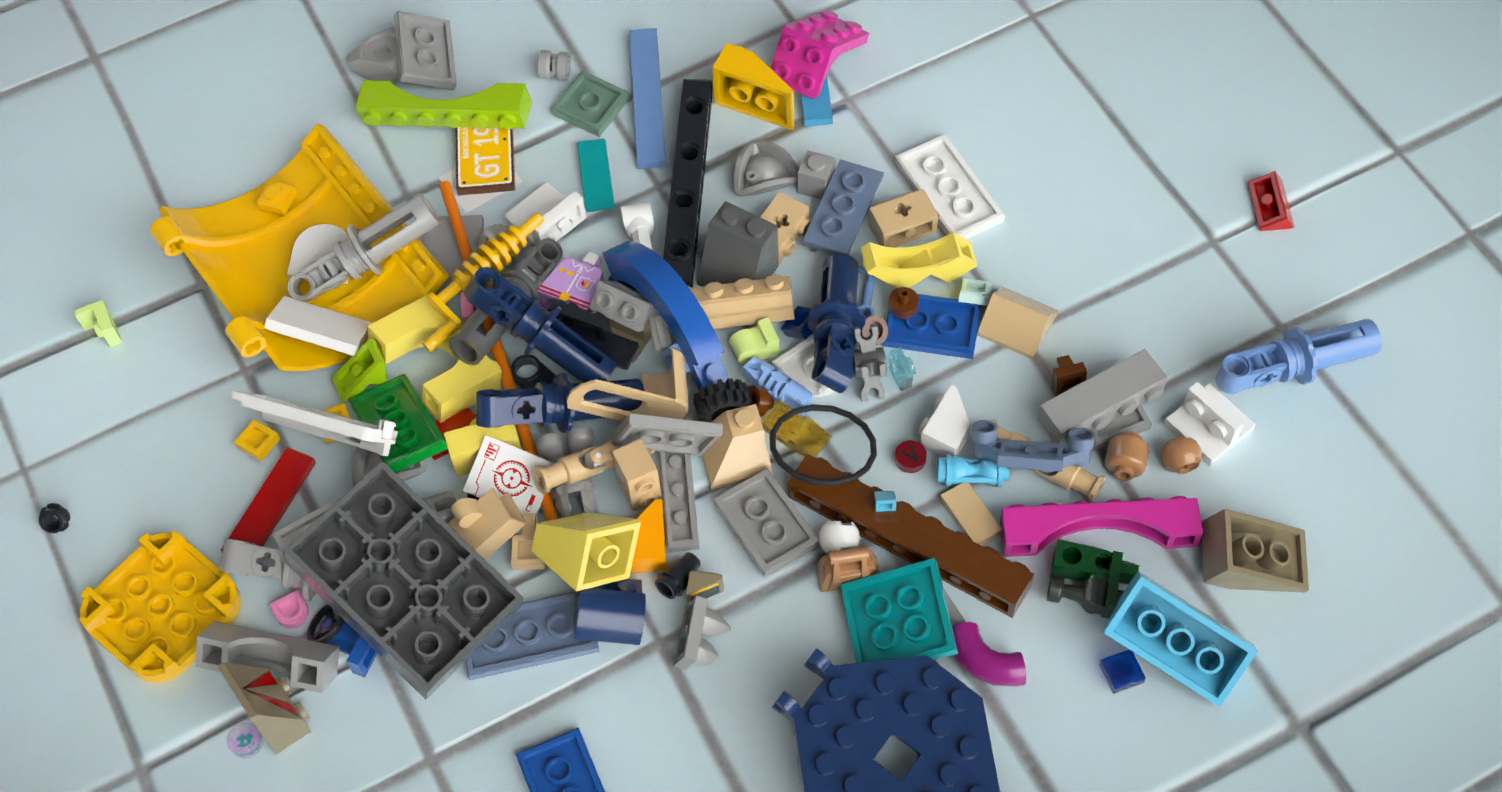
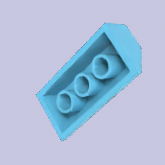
M1137 571L1121 595L1103 633L1219 707H1221L1258 652L1253 643L1140 571Z

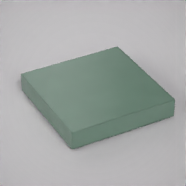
M581 71L551 109L552 115L600 137L628 102L630 94L622 88L585 71Z

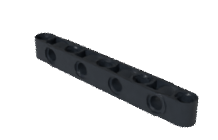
M683 79L663 259L678 273L686 285L693 288L713 95V82L707 79Z

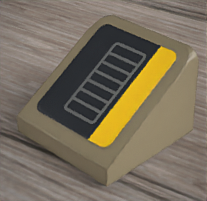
M690 571L686 592L688 603L696 595L707 599L724 592L723 576L721 574Z

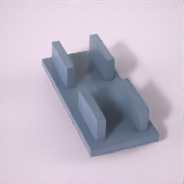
M840 159L803 238V244L810 246V251L812 252L821 249L834 254L849 255L882 181L884 172Z

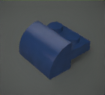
M625 579L575 591L574 639L640 645L646 609V594L642 592V580Z

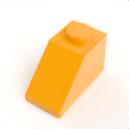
M655 499L637 518L641 525L630 574L660 572L667 567L662 499Z

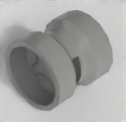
M541 50L538 57L539 78L548 79L554 76L559 80H568L571 69L570 53L559 52L558 54H552L551 51Z

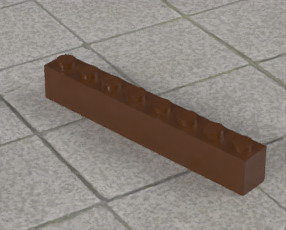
M806 454L796 469L799 473L817 479L835 480L853 475L850 472L843 473L832 467L824 458H815L809 454ZM793 476L787 482L788 497L831 521H841V523L853 522L858 528L859 536L911 564L935 558L942 581L1011 618L1014 617L1032 586L1034 573L1030 572L1024 564L1011 562L1002 557L994 548L989 546L983 547L973 542L967 534L961 531L955 532L945 527L940 520L933 516H924L915 511L907 502L897 501L896 511L876 512L874 492L883 491L878 487H870L860 482L859 479L837 486L813 485L796 479Z

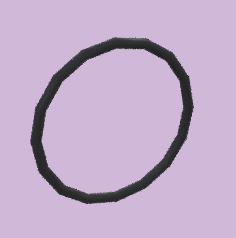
M811 404L794 408L778 418L769 433L770 451L777 464L794 478L813 485L837 486L853 482L870 470L877 457L876 438L868 425L852 412L831 405ZM809 411L833 412L849 418L863 429L870 441L871 455L865 466L853 475L835 480L817 479L795 471L782 460L776 449V434L782 423L796 414Z

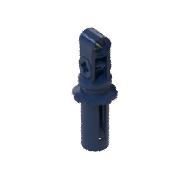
M833 254L825 259L822 270L820 304H815L810 309V316L807 319L809 329L814 332L815 342L814 366L811 378L839 394L848 388L853 378V354L857 342L854 337L853 327L859 326L862 331L866 324L865 314L856 305L859 265L852 256L847 254Z
M489 267L479 268L465 287L464 295L469 303L478 307L496 323L508 329L512 336L515 338L519 336L520 339L527 343L524 350L525 355H528L535 348L582 383L595 379L607 381L618 365L616 361L556 318L562 308L557 306L551 312L546 311L545 308L541 307V302L530 298L523 290L504 279L494 269Z
M565 373L555 375L553 384L547 385L545 382L536 383L534 388L487 389L476 392V425L484 428L537 423L540 427H547L555 423L561 433H567V431H571L573 421L605 419V417L568 409L567 396L572 389L581 383L571 384ZM640 379L606 381L645 391ZM596 389L587 392L584 396V401L625 411L635 410L642 404L641 400Z

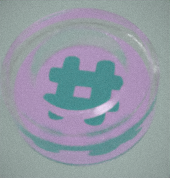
M242 722L235 725L229 731L226 740L227 746L235 756L249 758L257 754L261 749L263 736L254 724Z

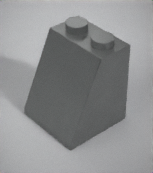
M725 201L709 222L697 279V285L701 287L711 282L728 284L735 283L743 278L760 280L773 275L779 267L777 225Z

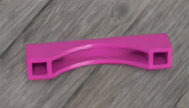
M1174 496L1165 500H1154L1153 498L1146 497L1137 501L1122 502L1119 499H1111L1104 503L1077 501L1067 505L1049 502L1040 506L1028 507L1022 504H1014L1007 508H1002L1000 517L1004 557L1035 556L1046 546L1064 536L1093 529H1115L1134 533L1152 540L1165 549L1198 547L1203 535L1197 498H1186L1185 496Z

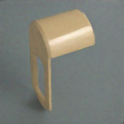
M671 347L672 370L662 374L651 375L642 373L641 382L645 391L598 379L581 383L572 389L567 396L568 409L622 422L629 413L683 419L688 413L685 357L680 351ZM596 389L641 400L642 404L635 410L625 411L584 401V396L587 392Z

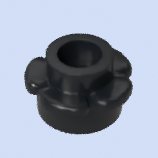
M49 503L47 507L41 509L38 521L44 531L57 533L65 531L69 527L68 521H70L71 517L68 510L60 504Z

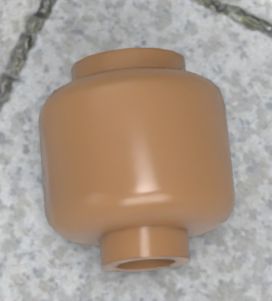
M1130 431L1119 433L1108 442L1105 467L1119 480L1129 481L1141 476L1147 466L1148 444L1137 433Z

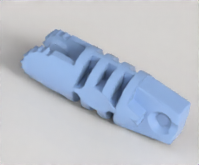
M756 357L751 358L743 366L742 374L755 386L765 387L771 398L776 401L778 400L780 404L789 410L807 406L812 401V392L794 379L792 380L791 377L785 375L776 367ZM809 411V412L800 413V414H798V415H800V416H805V417H806V415H808V413H810V411Z

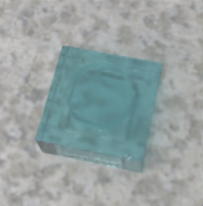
M901 347L889 351V369L900 391L912 388L913 375L916 374L913 360L911 357L905 356Z

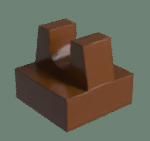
M1069 355L1057 357L1059 367L1053 368L1052 390L1055 397L1086 381L1087 369L1083 362L1074 364Z

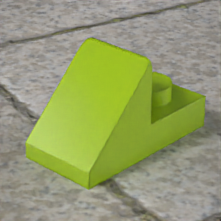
M368 339L356 354L331 377L342 401L349 402V398L360 394L369 384L380 385L387 381L385 362L373 339Z

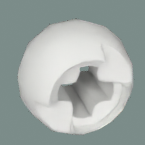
M827 521L819 533V543L825 553H828L830 550L839 551L857 548L860 540L858 528L853 522Z

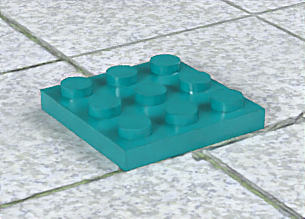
M935 558L840 584L856 663L929 656L931 659L937 660L958 654L940 571Z

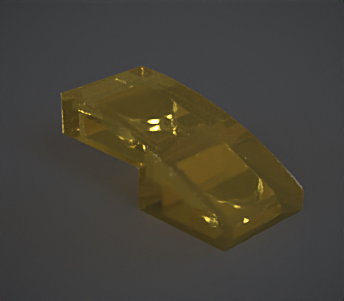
M780 401L762 422L763 429L770 433L777 419L792 409ZM798 414L782 423L776 434L778 441L804 457L806 454L816 457L832 437L812 419L807 417L804 420Z

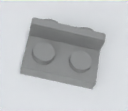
M599 281L589 306L592 311H598L607 318L637 332L643 331L646 321L650 316L660 315L639 291L617 281Z

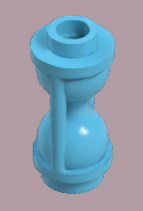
M946 454V457H938L937 479L939 483H945L946 486L961 483H985L1002 487L1003 481H1009V469L998 467L997 462L989 458H963Z

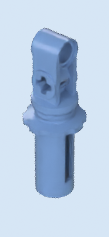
M1363 319L1307 335L1303 332L1302 328L1295 326L1286 330L1284 340H1272L1268 345H1259L1246 351L1227 355L1216 375L1215 382L1221 391L1229 394L1254 387H1263L1276 381L1288 382L1294 377L1300 384L1305 385L1314 382L1317 370L1378 354L1382 347L1380 331L1371 319Z

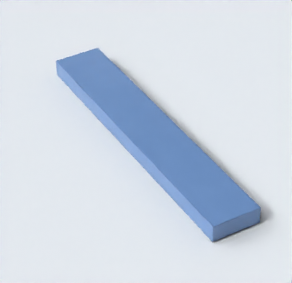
M657 28L629 30L638 169L667 167Z

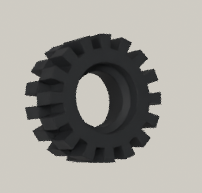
M727 378L726 382L719 379L716 384L710 382L707 384V388L701 387L698 389L699 393L696 392L693 398L698 421L710 423L727 410L753 405L746 383L741 382L739 379L733 382V378Z

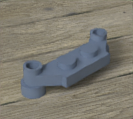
M979 420L972 424L971 438L974 441V455L981 459L989 458L997 462L998 467H1006L1011 470L1022 468L1049 473L1053 471L1062 472V468L1071 465L1084 467L1089 465L1090 450L1094 448L1095 433L1087 428H1074L1070 430L1068 443L1058 444L1000 439L997 437L998 426L996 423L989 420Z

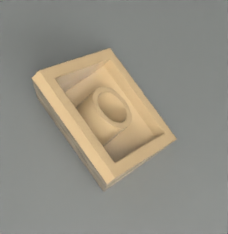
M1002 287L992 293L977 336L1033 359L1057 316L1058 310Z

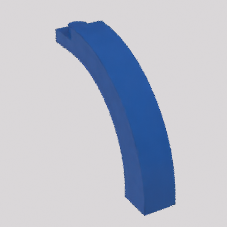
M626 241L602 252L612 279L625 282L637 289L664 319L686 359L697 389L701 387L707 388V384L710 382L716 384L719 379L726 382L729 377L720 357L724 350L703 308L678 273L656 252L634 241Z

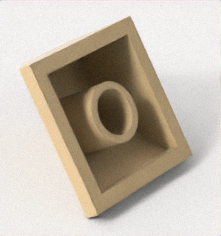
M756 404L727 410L711 422L723 424V435L702 455L711 490L742 483L766 468L773 475L765 433Z

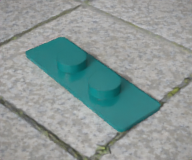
M602 138L578 142L586 211L593 212L613 209L615 204L606 140Z

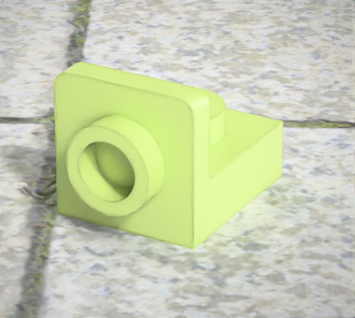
M103 299L95 303H89L74 311L76 318L85 331L94 328L99 339L105 337L110 347L122 343L113 317Z

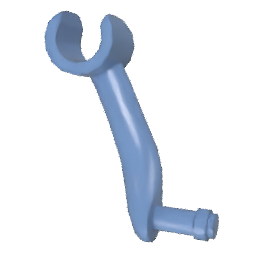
M859 266L858 273L868 278L863 292L862 305L858 309L865 316L874 315L871 302L876 277L869 275L863 266Z

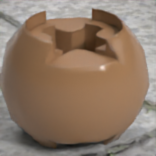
M1184 435L1175 437L1164 444L1161 452L1162 462L1167 470L1171 472H1177L1178 474L1188 473L1200 465L1202 459L1201 447L1192 438H1186Z

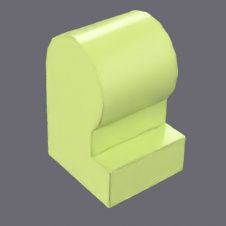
M769 317L757 321V326L735 332L729 338L731 348L740 364L745 365L753 357L763 360L779 354V337Z

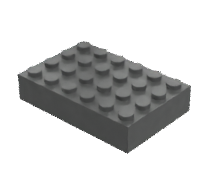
M383 461L283 550L284 562L425 700L521 607L524 599L508 581Z

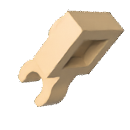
M523 514L527 524L522 527V535L512 536V570L545 569V563L531 551L536 523H538L536 514Z

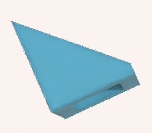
M894 491L874 492L876 512L896 511L897 501Z

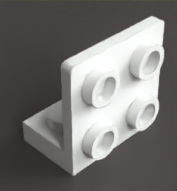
M548 182L544 183L505 214V220L515 227L521 226L536 212L543 217L544 222L526 236L535 246L545 238H550L557 242L586 219L583 197L574 191L565 197Z

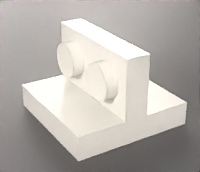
M1199 382L1188 388L1184 404L1169 415L1164 422V425L1177 437L1184 435L1186 438L1196 440L1201 447L1202 460L1209 466L1251 433L1256 425L1210 383L1203 387Z

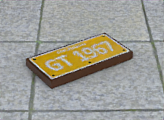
M455 128L456 190L458 196L516 191L513 129Z

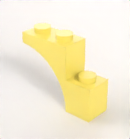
M954 232L938 240L912 247H885L872 242H868L861 247L864 259L862 264L865 271L869 275L875 276L896 288H910L929 275L951 283L977 267L971 242Z

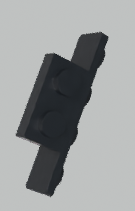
M553 299L548 308L549 312L557 306L562 308L556 317L616 361L618 363L616 367L623 370L629 369L640 348L638 342L613 334L609 320L604 314L598 311L589 312L583 310L570 301L561 302Z

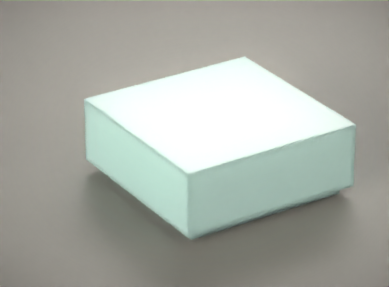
M967 278L962 279L959 302L988 306L992 283Z

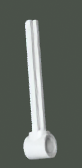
M650 201L620 206L625 235H628L634 242L643 244L653 250L650 236L655 229ZM661 315L649 317L655 354H659L672 344L669 327Z

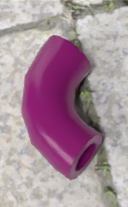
M963 622L952 626L958 654L954 655L955 659L972 677L994 686H1022L1026 684V667L1021 652L1003 653L991 649L984 643L976 623Z

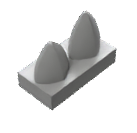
M696 595L685 606L673 667L687 670L692 664L707 665L719 659V655L714 647L707 640L701 638V636L720 635L730 631L731 627L721 615L707 607L709 599Z

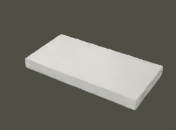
M942 134L895 156L896 165L915 191L925 190L938 213V224L946 235L954 232L968 239L1004 222L1005 215L946 134Z

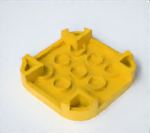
M172 530V533L163 532L152 536L146 533L137 539L141 544L138 549L94 590L87 586L80 595L83 601L80 607V618L78 619L85 629L136 677L150 683H162L172 680L187 669L196 660L197 636L214 621L232 625L239 615L242 604L240 591L228 573L219 571L215 564L187 542L182 534Z

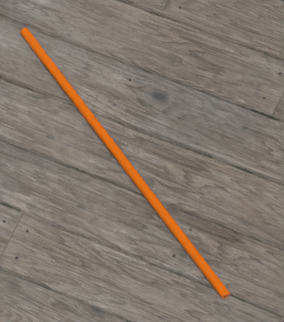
M443 181L439 184V188L463 262L468 261L470 263L468 257L473 252L450 182ZM489 315L482 322L486 334L495 324V321ZM499 339L491 351L494 360L501 367L504 390L516 389L501 339ZM516 424L523 451L538 456L528 424ZM549 492L544 495L541 503L546 521L559 519Z

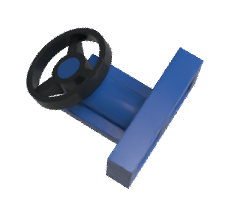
M329 605L324 606L314 616L308 627V640L339 646V651L349 654L347 663L352 672L364 678L366 677L378 653L339 615L336 619L333 609ZM326 615V618L320 624L319 631L314 635L318 623Z

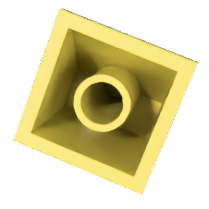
M587 512L536 523L531 551L575 591L629 579L641 522L633 518Z

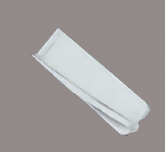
M233 391L232 399L242 401L241 406L261 411V416L265 421L378 453L381 456H388L391 444L396 442L398 431L394 430V427H396L395 422L380 419L377 426L267 395ZM350 437L361 439V442L352 441Z

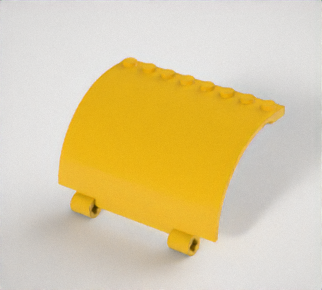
M316 123L300 144L302 149L297 155L269 179L293 185L297 190V194L285 216L260 210L256 202L267 183L265 181L263 184L237 198L212 206L190 209L162 206L159 211L164 217L157 219L150 227L151 235L166 255L177 256L183 252L234 318L227 325L225 333L240 354L246 358L253 357L264 349L276 366L283 371L317 370L347 361L352 357V355L264 328L266 318L284 296L293 298L287 289L289 281L287 271L293 246L299 235L306 229L319 224L335 225L344 230L348 235L347 226L353 224L357 229L363 230L394 210L327 128ZM404 222L371 243V247L373 248L408 225ZM417 238L382 260L383 273L380 275L375 274L369 269L362 273L363 276L358 280L350 277L348 284H342L313 301L303 302L374 323L430 292L435 294L448 279L449 274ZM303 280L299 285V290L302 295H306L309 293L311 286L309 281ZM368 335L361 344L360 348L368 341Z

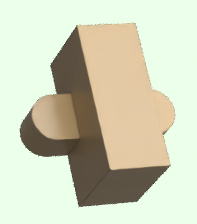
M491 488L478 501L472 498H462L456 501L451 506L454 518L448 523L485 560L527 524L509 492H506L499 498L494 488Z

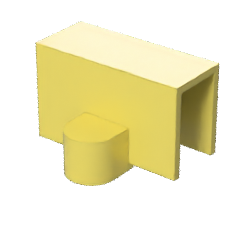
M475 418L469 426L444 433L457 477L471 472L486 435L521 449L515 425L484 428L476 425Z

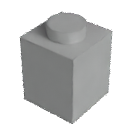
M807 150L798 170V193L821 200L835 171V158Z

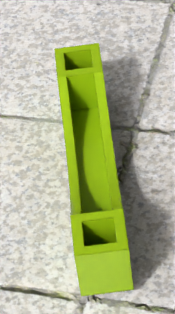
M363 80L355 108L363 124L371 126L525 129L532 100L525 83H497L486 90L470 96L436 100L411 95L399 89L391 81Z

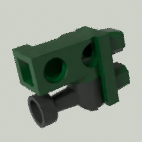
M1058 539L1053 552L1047 601L1058 603L1061 597L1080 602L1083 609L1089 614H1101L1102 618L1110 619L1124 592L1118 590L1119 583L1129 585L1137 571H1139V565L1122 560L1123 552L1113 551L1111 553L1104 549ZM1064 578L1083 581L1082 586L1064 584Z

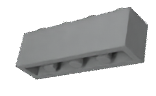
M1146 349L1041 404L1037 420L1054 443L1067 444L1069 431L1074 428L1102 430L1112 419L1120 415L1124 417L1131 414L1138 405L1146 401L1153 402L1157 400L1164 392L1163 389L1167 376Z

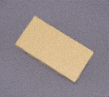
M961 483L940 495V501L958 527L973 542L982 546L1002 534V528L970 483Z

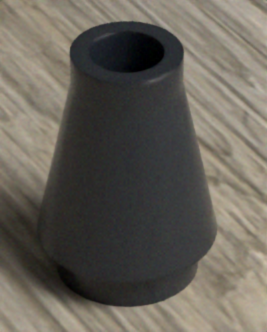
M687 552L682 558L658 572V578L655 580V586L658 591L668 599L682 596L688 586L690 571H696L701 566L700 560L694 554Z

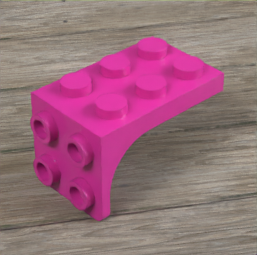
M823 10L783 26L771 69L794 91L814 99L819 96L825 77L834 61L842 53L866 44L870 33L863 30L862 26L856 22H845L839 19L836 13Z

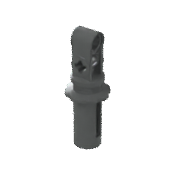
M545 238L537 244L528 256L526 255L514 270H507L501 276L523 290L530 298L536 300L538 297L537 289L562 258V248L555 240ZM478 307L449 341L452 353L468 365L479 364L507 331L504 326L495 323L485 336L479 333L476 329L488 315ZM465 342L471 345L474 349L472 350L471 348H469L465 344Z

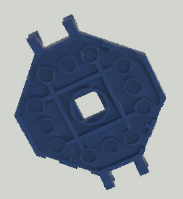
M816 648L804 666L823 680L804 706L801 708L790 694L783 691L771 707L792 723L793 736H795L798 753L797 763L800 783L803 786V792H1000L983 698L929 656L833 665L828 657ZM890 736L898 738L916 752L918 757L902 780H899L874 760Z

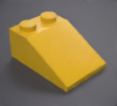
M726 43L712 67L715 104L792 130L794 127L793 89L753 51Z

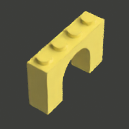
M425 295L368 325V339L375 341L386 365L414 349L424 347L422 343L448 321L433 309ZM457 331L436 347L451 354L457 361L456 365L443 374L422 384V403L440 423L458 412L475 405L477 391L487 389L500 390L502 371L495 360H491L486 355L479 364L468 365L452 353L449 341ZM465 342V344L469 348H471L472 350L474 349L471 345Z

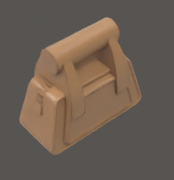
M865 546L839 551L830 550L828 556L822 557L816 564L821 592L841 590L840 584L880 573L876 555Z

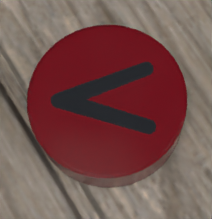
M907 440L898 445L895 451V463L900 470L906 473H916L924 468L927 452L921 443Z

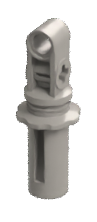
M420 193L363 230L357 229L353 224L347 226L349 235L347 239L343 242L338 241L334 243V250L319 257L310 266L289 279L287 289L290 296L296 300L313 301L326 292L342 285L350 277L358 280L363 276L362 273L369 269L375 274L380 275L383 273L382 260L440 225L439 217L426 197ZM414 216L417 219L373 248L371 247V243ZM304 279H307L311 286L309 293L306 295H302L299 290V285Z
M225 539L219 571L282 580L284 589L292 590L293 587L303 589L304 600L312 601L316 592L284 562L283 550L257 546L255 543ZM271 557L272 560H276L275 567L268 568V566L263 565L264 559H270Z

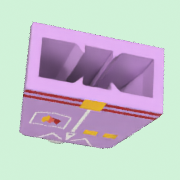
M587 252L581 262L569 257L564 258L537 290L541 307L548 310L553 299L561 302L570 301L579 306V308L591 312L592 310L589 306L598 282L605 281L604 273L599 269L602 262L601 258L592 252Z

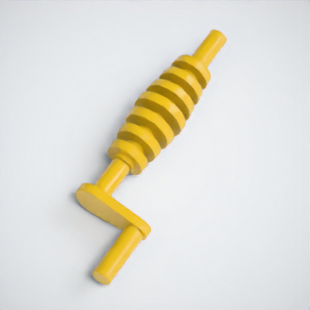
M536 212L519 227L509 226L506 228L507 233L501 231L496 235L497 240L490 238L486 241L487 246L481 244L477 247V253L473 252L468 257L470 263L464 261L460 265L463 273L457 269L452 274L454 279L451 284L437 295L433 292L426 295V299L433 309L448 321L422 343L428 352H432L463 325L462 321L445 304L460 291H464L479 268L489 267L500 273L503 270V265L507 266L511 262V256L515 257L519 253L518 247H525L527 244L526 236L544 222L543 217Z

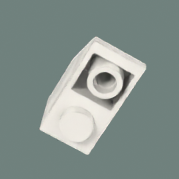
M951 385L945 395L941 393L938 396L933 407L935 412L931 418L926 417L923 420L918 432L921 435V444L925 447L926 451L939 457H946V454L959 456L969 438L970 422L957 387Z

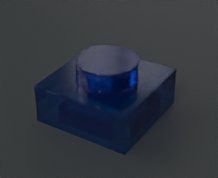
M801 306L795 308V319L786 320L780 328L787 337L807 339L813 333L807 323L811 308Z
M1130 649L1100 659L1099 666L1113 694L1145 682L1146 677L1133 651Z

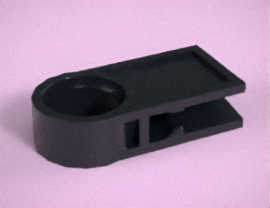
M521 355L511 365L513 379L521 388H534L535 384L545 382L547 385L553 384L555 374L533 355ZM524 365H534L538 368L537 372L528 378H523L516 374L519 368Z

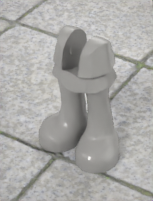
M578 427L567 432L566 442L569 453L572 454L593 446L594 433L592 429ZM548 433L539 436L535 440L536 451L544 459L556 463L558 458L565 456L563 438L559 434ZM585 456L579 458V462L583 467H585ZM590 477L568 486L562 484L555 487L553 493L557 500L555 506L562 518L572 516L573 508L569 497L578 495L582 497L581 504L584 512L595 513L597 496L594 495L595 485L592 484Z

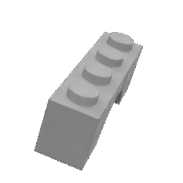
M214 621L197 636L195 667L220 672L217 665L227 662L268 668L288 677L291 687L322 693L337 677L339 646Z

